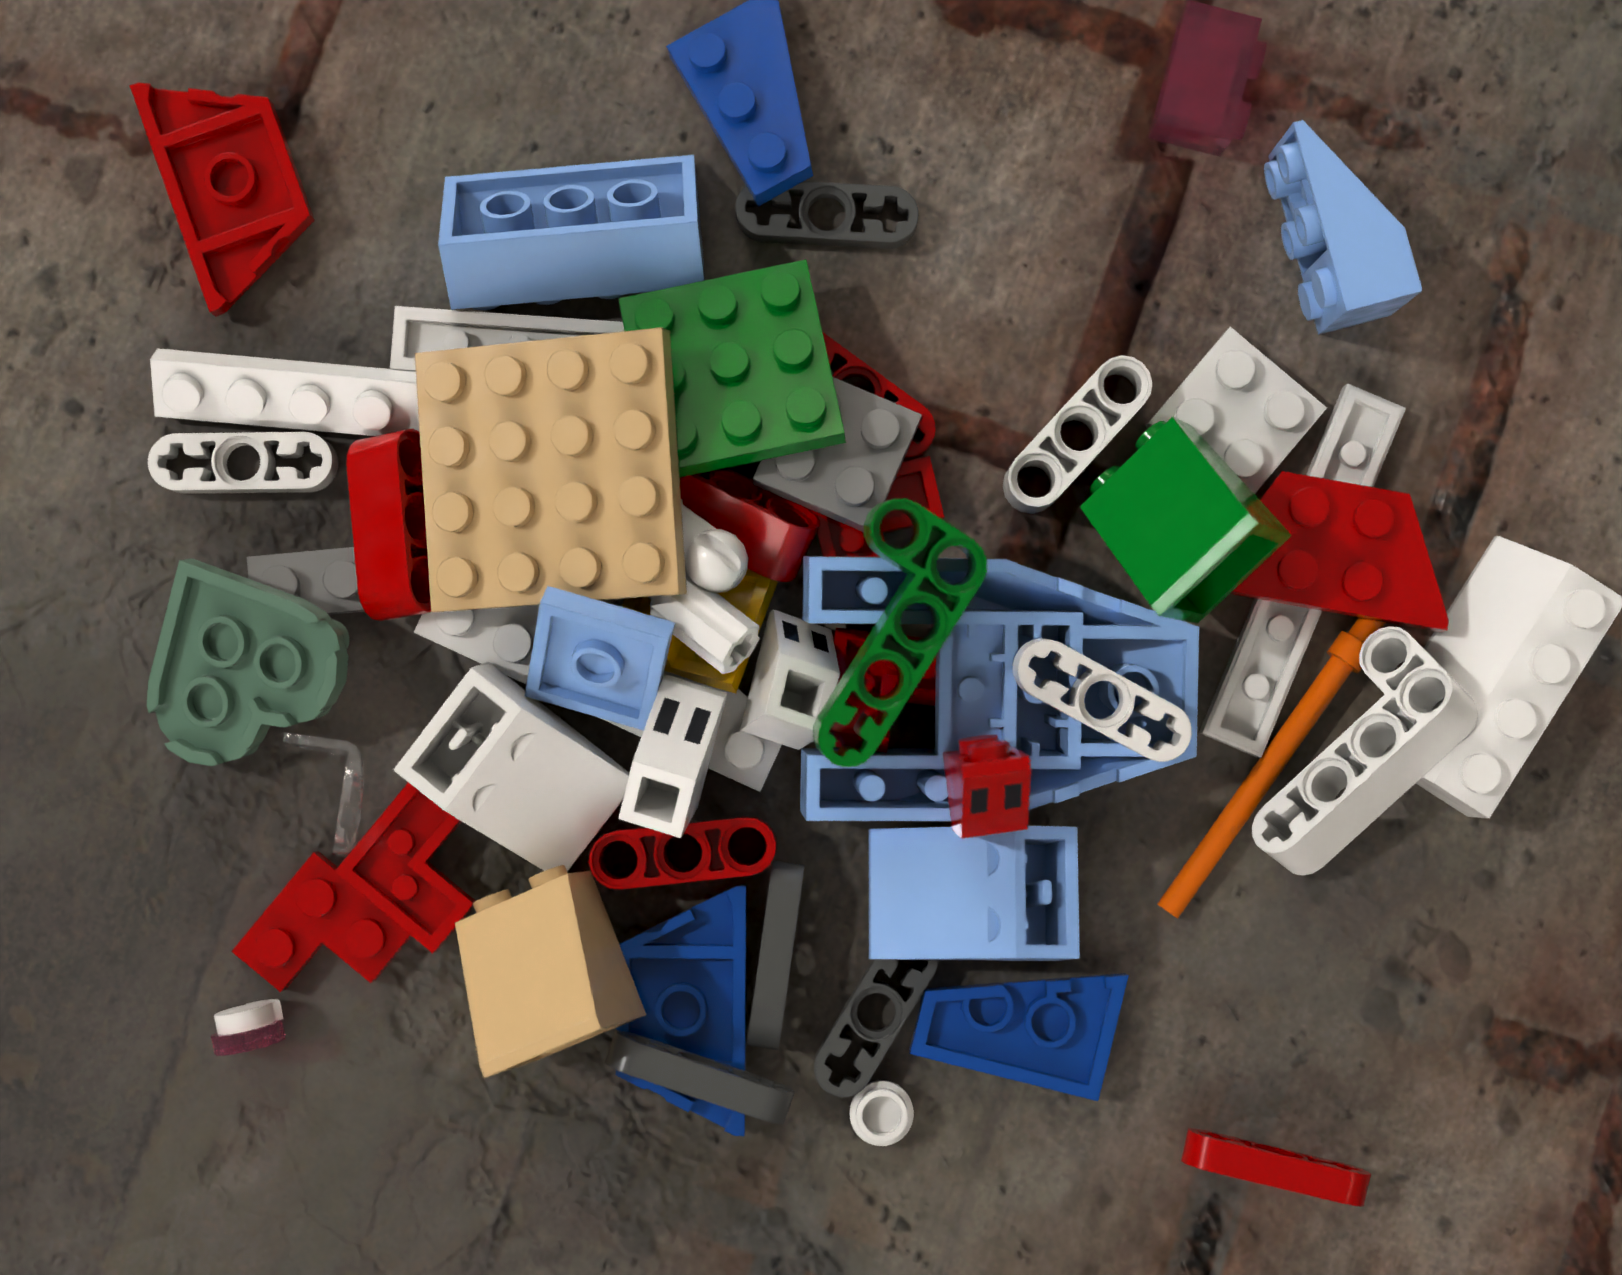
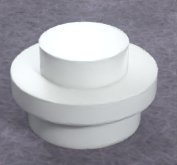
M876 1080L869 1082L861 1092L854 1095L850 1104L849 1115L854 1131L862 1140L876 1146H888L900 1141L908 1133L913 1122L914 1110L909 1095L902 1087L891 1081Z

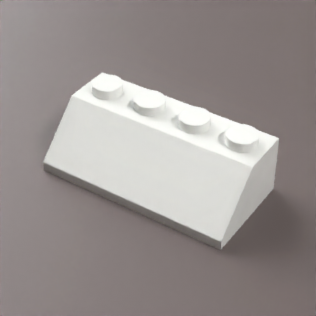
M1495 536L1447 611L1449 619L1448 631H1434L1424 647L1430 656L1472 697L1478 710L1476 725L1462 742L1417 781L1416 784L1467 817L1489 819L1620 612L1622 596L1572 564L1503 537ZM1444 699L1437 702L1431 711L1438 708ZM1394 744L1385 750L1383 756L1393 748Z

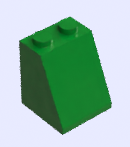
M1171 417L1167 422L1159 421L1149 427L1135 444L1138 450L1121 467L1116 465L1103 472L1091 485L1090 492L1092 495L1080 508L1149 605L1159 616L1198 624L1292 535L1190 424Z

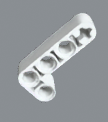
M1388 626L1378 629L1365 640L1359 653L1360 666L1364 673L1385 695L1270 799L1254 818L1252 837L1256 845L1293 874L1303 876L1313 874L1323 868L1462 742L1476 725L1478 710L1472 697L1408 632L1400 627ZM1404 661V663L1398 669H1396V667ZM1444 699L1438 708L1431 711L1437 702ZM1394 744L1393 748L1383 756L1385 750ZM1346 787L1343 794L1335 800L1337 794Z

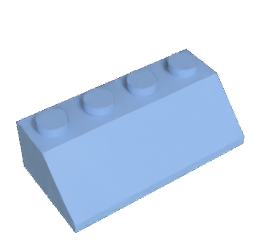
M694 155L445 177L438 246L451 310L465 308L491 310L500 305L532 302L550 305L566 299L588 297L615 299L625 294L652 292L704 281L703 246Z

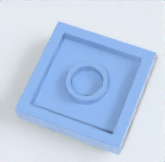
M547 586L540 601L525 696L644 730L663 679L675 622Z

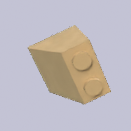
M565 865L548 869L528 879L531 890L513 898L509 889L488 895L473 903L476 914L455 922L479 1066L484 1078L536 1062L647 1015L591 871L568 873Z

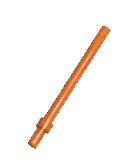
M1358 617L1348 633L1344 631L1339 633L1327 650L1330 659L1159 900L1158 906L1178 919L1351 672L1359 673L1361 671L1359 653L1362 644L1369 635L1383 628L1386 622Z

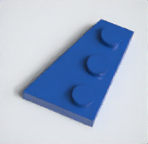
M748 0L666 46L670 59L758 206L813 176L779 0Z
M1119 973L925 988L909 1052L912 1055L1098 1101L1129 975Z

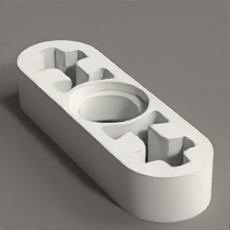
M310 432L173 433L163 436L152 446L148 456V468L152 478L159 485L181 494L316 492L324 489L334 480L338 471V457L334 448L327 441ZM211 445H215L211 458V454L208 447ZM244 445L253 446L260 456L258 472L248 480H235L227 468L229 455L237 447ZM279 445L276 454L282 458L302 457L304 447L310 446L313 454L322 457V465L311 468L310 478L304 479L303 473L296 468L276 467L271 446ZM183 447L184 454L192 458L211 459L216 480L209 481L212 471L205 468L184 469L183 479L178 480L177 473L166 469L167 460L177 458L179 448ZM276 467L279 480L271 481Z
M1045 638L1034 639L1025 643L1016 653L1013 660V676L1018 686L1027 694L1148 759L1158 762L1171 761L1179 757L1187 749L1192 735L1191 723L1185 712L1176 705L1058 641ZM1050 651L1054 652L1056 656L1053 660V665L1060 671L1076 677L1078 665L1086 668V671L1074 682L1068 704L1060 700L1069 690L1065 686L1049 679H1044L1039 687L1033 683L1036 678V672L1028 667L1033 656L1045 658ZM1109 681L1118 691V707L1109 717L1102 719L1094 718L1085 708L1084 698L1086 691L1096 682ZM1136 696L1140 697L1143 702L1134 711L1157 721H1160L1165 713L1169 716L1166 727L1174 732L1169 743L1158 740L1150 748L1148 746L1151 740L1149 732L1127 722L1124 735L1118 732V728L1131 716Z

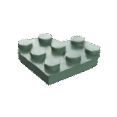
M193 558L179 560L148 680V713H156L159 727L170 741L164 744L167 749L189 763L214 766L249 756L256 752L270 726L285 728L321 718L329 713L347 681L349 633L342 623L332 620L326 611L306 599Z

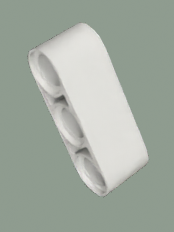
M1121 355L1110 358L1102 364L1015 458L1006 472L1003 481L1005 498L1012 507L1020 512L1033 514L1044 511L1051 506L1139 411L1149 398L1152 389L1150 372L1141 361L1134 357ZM1115 374L1123 375L1129 379L1135 391L1134 400L1126 404H1119L1110 400L1104 390V379ZM1072 420L1080 421L1087 425L1093 438L1091 447L1083 451L1072 450L1067 447L1061 438V425ZM1029 466L1042 469L1050 481L1048 494L1039 498L1029 497L1024 494L1017 482L1018 472L1021 469Z

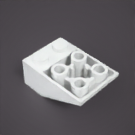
M490 662L470 668L393 769L444 811L540 869L546 871L560 865H565L567 872L623 801L629 778L627 770L541 702L526 697L525 690Z

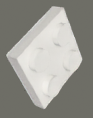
M1229 327L1147 423L1146 427L1149 428L1159 421L1167 422L1171 417L1190 424L1255 494L1327 407L1233 328Z

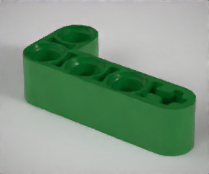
M908 499L884 501L876 505L866 517L864 537L868 547L878 556L906 573L907 576L821 709L813 725V740L817 749L831 763L841 767H856L865 763L875 753L981 586L987 572L986 555L982 547L975 540L918 503ZM892 510L905 513L913 524L911 540L899 549L888 546L880 534L881 521ZM950 546L961 549L968 559L966 576L954 585L943 581L937 571L939 554ZM922 603L930 609L933 616V626L926 637L912 641L903 634L900 627V619L903 611L909 605ZM878 660H889L897 671L895 688L884 696H872L864 685V675L867 668ZM852 692L861 702L880 710L875 720L862 712L853 729L861 737L859 743L855 747L843 744L838 751H835L833 748L836 744V739L829 731L835 722L846 726L858 709L845 703Z

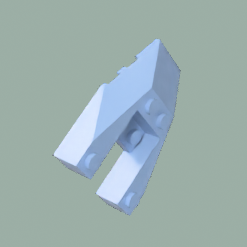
M803 556L802 620L807 623L876 624L907 574L881 557ZM938 558L937 571L940 578L951 585L960 582L968 571V559ZM987 559V572L981 586L936 655L935 748H888L887 753L875 752L865 763L856 767H841L833 764L817 748H801L800 812L806 821H951L942 752L959 750L958 740L972 736L998 735L999 741H1009L1010 746L1030 756L1029 810L1052 802L1056 804L1077 797L1079 793L1115 781L1122 782L1197 757L1199 626L1182 620L1161 617L1153 610L1091 590L1062 578L1048 575L1007 559ZM914 603L903 611L900 624H933V616L930 609L924 604ZM1045 638L1058 641L1176 705L1185 712L1191 723L1192 735L1187 749L1179 757L1171 761L1158 762L1148 759L1027 694L1018 686L1013 676V660L1016 653L1025 643L1034 639ZM1050 651L1045 658L1033 656L1028 666L1036 672V678L1033 683L1039 687L1044 679H1049L1065 686L1069 690L1060 700L1068 704L1071 688L1077 678L1086 671V668L1078 665L1076 677L1060 671L1053 665V660L1056 656L1054 652ZM1099 681L1091 685L1085 694V708L1092 717L1097 719L1112 715L1119 704V694L1116 687L1109 681ZM1136 696L1133 712L1129 719L1118 728V732L1124 735L1127 722L1149 732L1151 740L1148 746L1150 748L1158 740L1169 743L1174 733L1166 727L1169 716L1165 713L1163 718L1157 721L1134 711L1143 702L1140 697Z

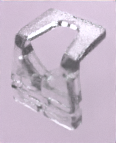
M284 733L283 747L347 756L332 847V855L345 856L353 850L362 813L363 762L361 753L349 741Z

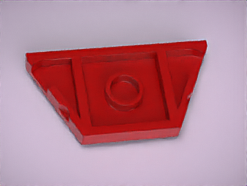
M140 82L129 85L208 310L215 317L223 315L315 221L274 104L268 97L237 94L227 97L220 96L210 90L188 88V92L157 89L151 84Z
M1282 471L1276 477L1260 501L1292 536L1230 594L1436 632L1448 631V615L1410 494Z

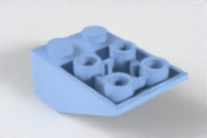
M1303 120L1293 122L1268 155L1270 162H1266L1264 165V175L1272 199L1280 198L1286 218V222L1281 225L1282 241L1288 258L1290 260L1297 259L1304 283L1298 285V297L1305 318L1308 321L1314 319L1318 335L1391 316L1423 291L1405 227Z
M1028 826L1027 830L963 839L952 830V827L869 829V959L1061 961L1080 959L1077 827Z

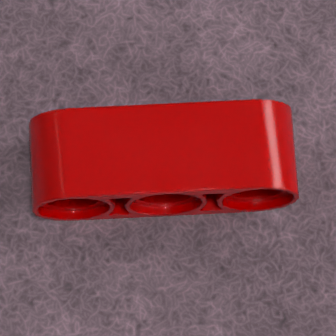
M412 428L355 440L347 452L346 467L360 603L365 613L377 621L430 613L431 602L420 432Z
M730 468L679 478L680 495L683 505L716 529H723L735 534L745 547L748 556L747 569L780 582H789L796 578L803 563V556H806L820 526V520L812 510L754 486L752 479Z
M740 816L693 821L688 824L684 834L694 837L699 842L702 849V857L695 868L680 870L671 864L667 856V845L674 836L646 827L619 829L604 834L594 843L589 854V866L592 875L600 884L609 889L620 890L751 876L761 873L770 865L776 854L777 840L774 830L767 822L758 817ZM743 827H751L760 831L764 836L766 852L759 861L743 863L733 856L730 849V839L736 830ZM614 841H624L630 844L636 851L638 858L637 866L629 876H616L605 867L604 852L607 846Z

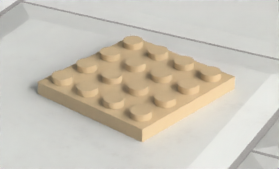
M653 328L415 353L431 612L540 605L547 586L599 601L687 594L669 330Z

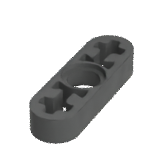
M803 181L771 199L774 208L792 210L791 196L802 197L799 204V224L801 229L789 228L791 215L785 214L771 215L769 225H758L756 214L746 212L747 207L753 208L758 206L746 186L740 191L736 200L737 221L743 233L755 241L770 243L895 249L903 246L913 237L919 216L914 198L906 190L896 186ZM832 198L843 206L846 216L838 228L824 231L816 228L811 223L808 213L812 204L817 200ZM854 200H865L863 214H880L884 209L885 203L896 204L897 214L907 216L908 220L898 222L895 232L888 233L883 231L882 221L863 219V232H851L855 222Z
M775 860L772 863L747 1046L779 1050L805 865Z
M873 959L816 1052L814 1073L818 1084L825 1092L843 1098L854 1096L866 1087L933 977L939 960H927L921 970L913 966L907 969L900 983L905 987H911L912 990L905 999L888 983L873 980L879 969H882L890 978L897 968L899 960ZM872 993L886 995L895 1006L893 1020L882 1029L867 1028L860 1022L857 1015L860 1001ZM849 1024L858 1036L879 1044L873 1053H870L862 1044L854 1057V1066L860 1071L859 1075L855 1079L845 1075L838 1083L830 1079L832 1067L826 1062V1058L830 1054L841 1057L846 1052L852 1042V1038L840 1033L844 1026Z
M615 1031L605 1060L606 1065L627 1075L776 1124L785 1123L795 1093L790 1087L774 1080L626 1031Z

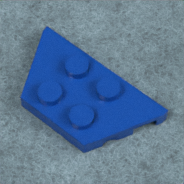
M736 885L619 943L647 1015L617 1027L616 1031L620 1030L638 1034L746 1071L747 885ZM616 1070V1076L642 1089H649L663 1096L667 1102L687 1112L692 1111L725 1128L724 1131L734 1136H745V1114Z

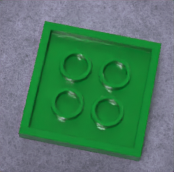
M806 259L618 298L624 331L664 328L670 331L679 478L846 443Z

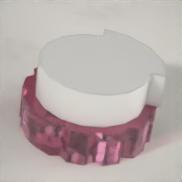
M279 999L250 1002L214 1014L217 1032L211 1035L216 1056L244 1053L264 1048L286 1039L282 1020L284 1018Z

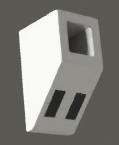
M774 609L769 612L740 731L797 750L814 741L813 725L821 709L837 686L840 675L831 629L814 623H807L800 618Z
M665 674L632 761L618 819L678 838L682 837L700 802L728 693Z

